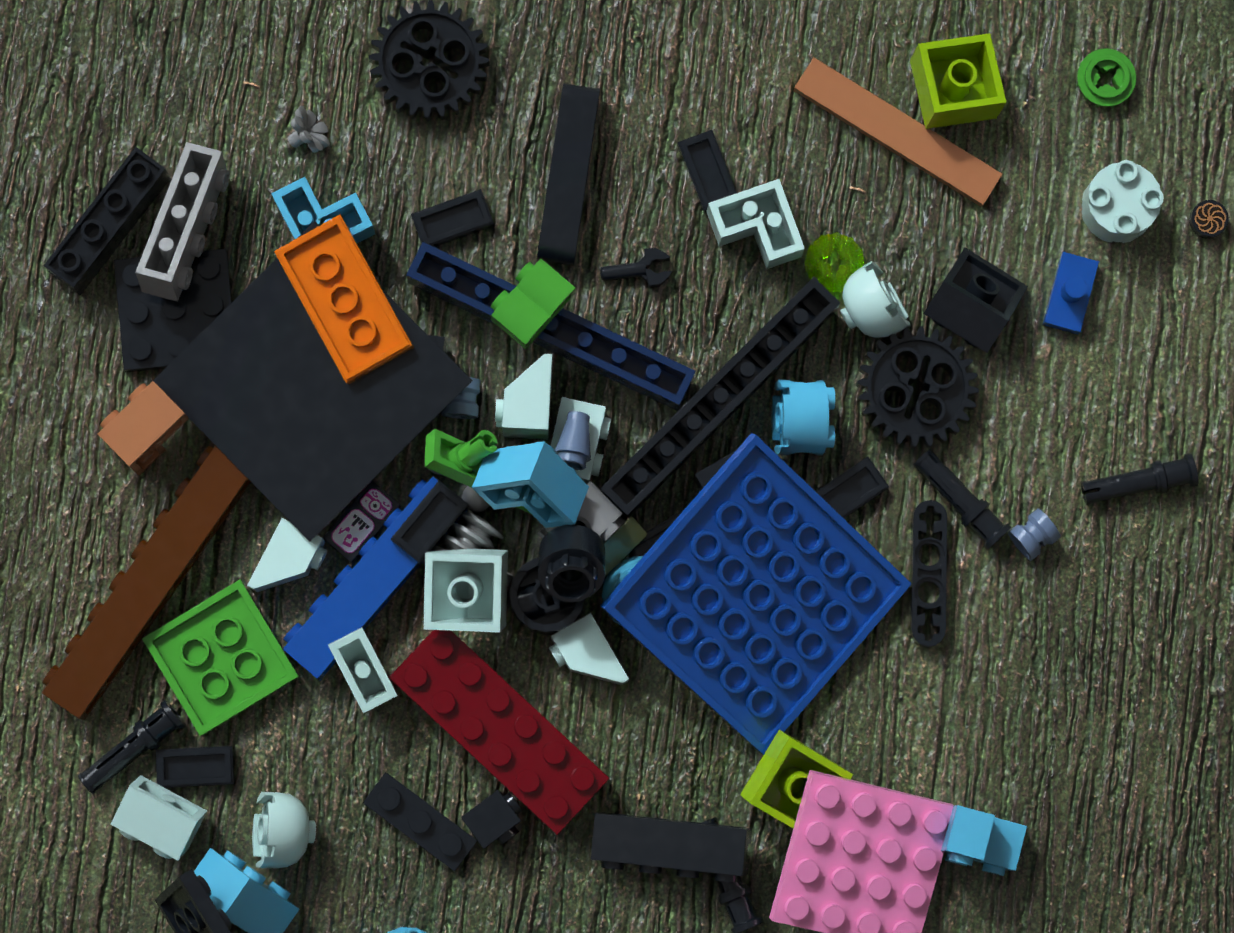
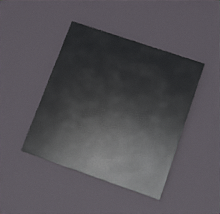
M314 221L300 236L319 225ZM276 258L153 381L311 542L473 380L385 293L414 348L347 384L278 258Z

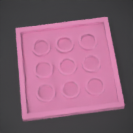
M809 770L769 918L774 922L822 933H922L944 851H941L954 805Z

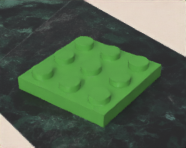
M241 579L142 638L201 737L299 678L298 673Z

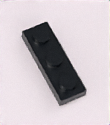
M386 772L363 802L453 871H456L478 841Z

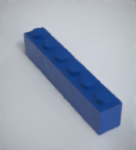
M432 477L428 482L422 479L408 495L412 501L403 511L397 508L392 512L383 524L387 529L377 540L373 536L365 543L358 553L362 556L360 561L353 568L347 565L335 578L334 583L337 587L328 597L322 594L312 604L308 611L313 615L303 626L300 623L295 624L283 640L287 644L283 650L319 681L336 663L328 644L361 627L365 630L421 565L392 542L391 538L438 482L436 478ZM462 515L458 518V520L455 523H458V521L462 518Z

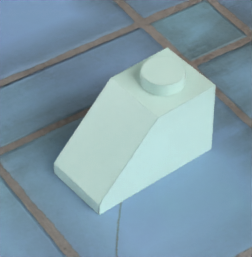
M282 518L247 586L256 592H260L308 576L312 568L318 570L327 554V550L323 548L325 544L324 539L317 535L309 542L290 521Z
M591 613L551 636L554 645L550 646L549 650L559 667L566 664L571 672L619 685L629 681L628 676Z
M362 627L328 644L363 713L398 696Z

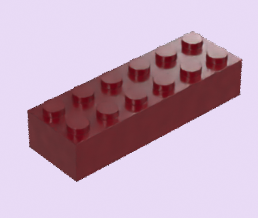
M433 630L389 676L406 695L556 835L566 827L609 780V777L450 630Z

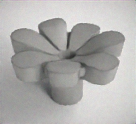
M300 106L294 112L295 117L291 120V126L295 131L288 136L290 145L297 148L303 143H307L310 150L314 153L330 146L328 138L323 135L328 132L327 125L323 121L316 124V115L311 110L306 111L304 106Z

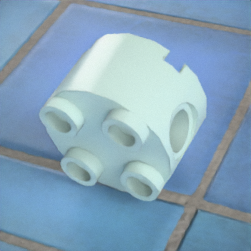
M1129 160L1113 163L1100 170L1083 192L1082 218L1090 232L1102 241L1111 243L1113 241L1131 242L1143 235L1159 215L1164 199L1163 193L1153 174L1141 165Z

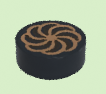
M1215 200L1200 202L1194 207L1189 216V224L1192 231L1197 236L1205 239L1219 236L1226 229L1229 221L1226 208Z

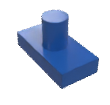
M1062 252L1042 325L1077 335L1081 332L1099 261Z

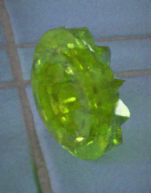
M838 232L821 235L810 245L805 256V269L810 280L815 277L829 292L843 291L844 284L849 276L865 265L862 248L858 246L852 237H847ZM835 248H838L839 259L851 264L840 265L835 277H832L831 265L819 260L830 258Z

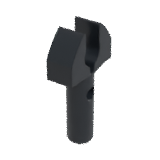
M657 248L644 249V257L639 262L603 266L600 269V276L603 281L641 277L648 282V288L660 287L669 279L672 271L654 273L651 269L646 268H649L654 262L670 261V256Z

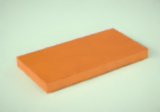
M340 214L274 251L347 384L414 348Z

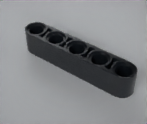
M563 83L537 261L542 259L545 262L574 266L599 104V88Z

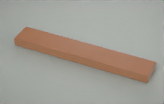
M814 57L794 87V92L980 207L984 205L1002 176V173L931 129H925V126Z

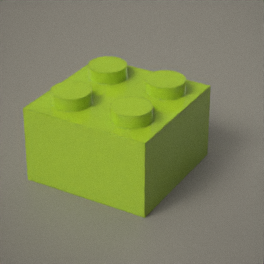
M990 33L919 43L910 59L925 129L997 119L1006 104V98Z
M778 730L740 795L750 804L789 827L794 828L809 770L851 779L853 774L785 732Z

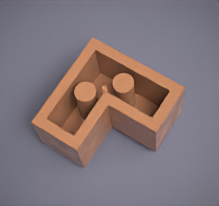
M154 381L148 386L145 383L138 386L128 397L130 403L120 413L118 410L111 412L101 422L100 426L103 429L98 433L110 448L139 476L166 451L162 444L189 419Z

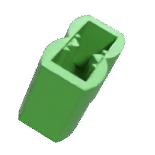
M542 259L535 265L528 262L515 278L519 284L510 293L506 290L501 292L490 306L494 310L491 314V321L524 349H527L550 321L569 302L576 291V288Z

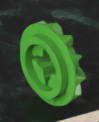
M1098 49L1091 52L1083 59L1077 70V87L1083 93L1084 99L1093 102L1097 107L1111 106L1113 108L1126 101L1136 85V71L1132 62L1126 55L1114 49ZM1117 69L1111 80L1114 87L1105 84L1096 88L1097 82L1100 79V75L1097 72L1101 71L1106 74Z

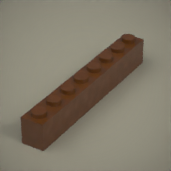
M216 445L214 448L208 446L203 451L196 463L200 468L193 478L186 477L175 492V496L178 498L170 511L165 508L158 515L153 524L156 531L148 542L143 539L137 545L131 555L134 562L125 573L121 570L109 586V590L112 591L111 595L104 604L98 602L87 617L90 625L83 635L77 633L68 643L65 649L68 656L60 667L54 665L45 676L42 683L46 687L42 694L78 719L86 720L251 484V481Z

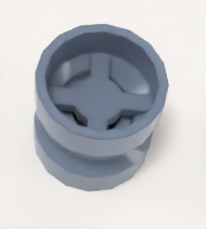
M470 377L473 381L441 412V415L456 419H477L479 406L476 403V395L480 393L481 380Z
M1038 508L1028 516L1025 526L1017 524L1008 531V535L1014 545L1030 561L1041 554V546L1046 544L1052 545L1061 538L1054 523Z

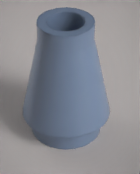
M578 411L568 412L566 423L554 451L574 470H584L586 463L591 460L590 416Z

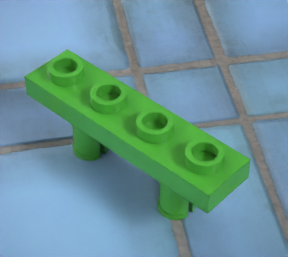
M434 429L426 435L424 467L472 488L483 459L497 450V446H495L497 439L490 431L481 430L470 441L464 442ZM524 506L516 507L530 513Z

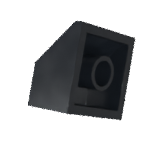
M964 248L923 314L930 317L940 327L947 328L964 338L969 345L980 348L988 353L1009 321L1028 286L969 249Z

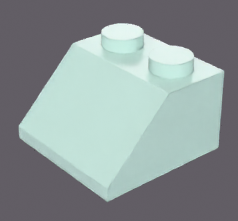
M543 354L504 389V400L496 399V427L502 428L504 438L548 440L552 354Z
M459 549L426 552L424 629L500 633L506 627L508 550Z

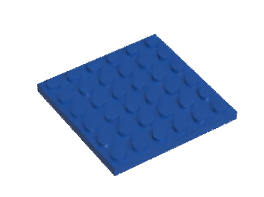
M751 433L600 607L759 753L764 755L778 730L786 731L912 583L756 434Z

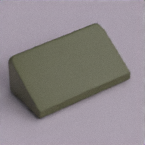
M632 516L604 542L605 576L647 535L645 530Z

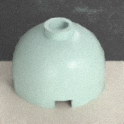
M871 261L856 270L847 279L842 293L845 308L841 309L840 312L850 329L858 327L865 335L874 338L888 337L910 326V322L906 320L908 314L890 282L887 284L884 280L880 281L878 276L884 272L875 262Z
M261 792L257 803L264 804L262 814H254L252 831L253 857H261V860L256 863V867H288L299 861L306 852L308 843H314L316 823L314 820H309L306 807L296 797L280 792Z

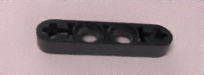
M934 500L920 503L913 511L911 519L912 585L910 586V634L914 643L924 648L934 647L940 643L946 632L947 512L942 504ZM927 508H932L933 514L939 515V521H935L932 525V535L939 533L940 540L931 537L918 539V533L926 534V521L920 520L919 515L924 514ZM933 545L937 548L939 560L935 565H924L920 561L918 553L922 546ZM930 582L938 588L939 596L934 603H924L919 598L918 588L922 583ZM917 608L923 610L939 608V615L931 614V626L938 629V634H933L930 641L925 640L924 634L918 633V627L925 624V613L917 615Z

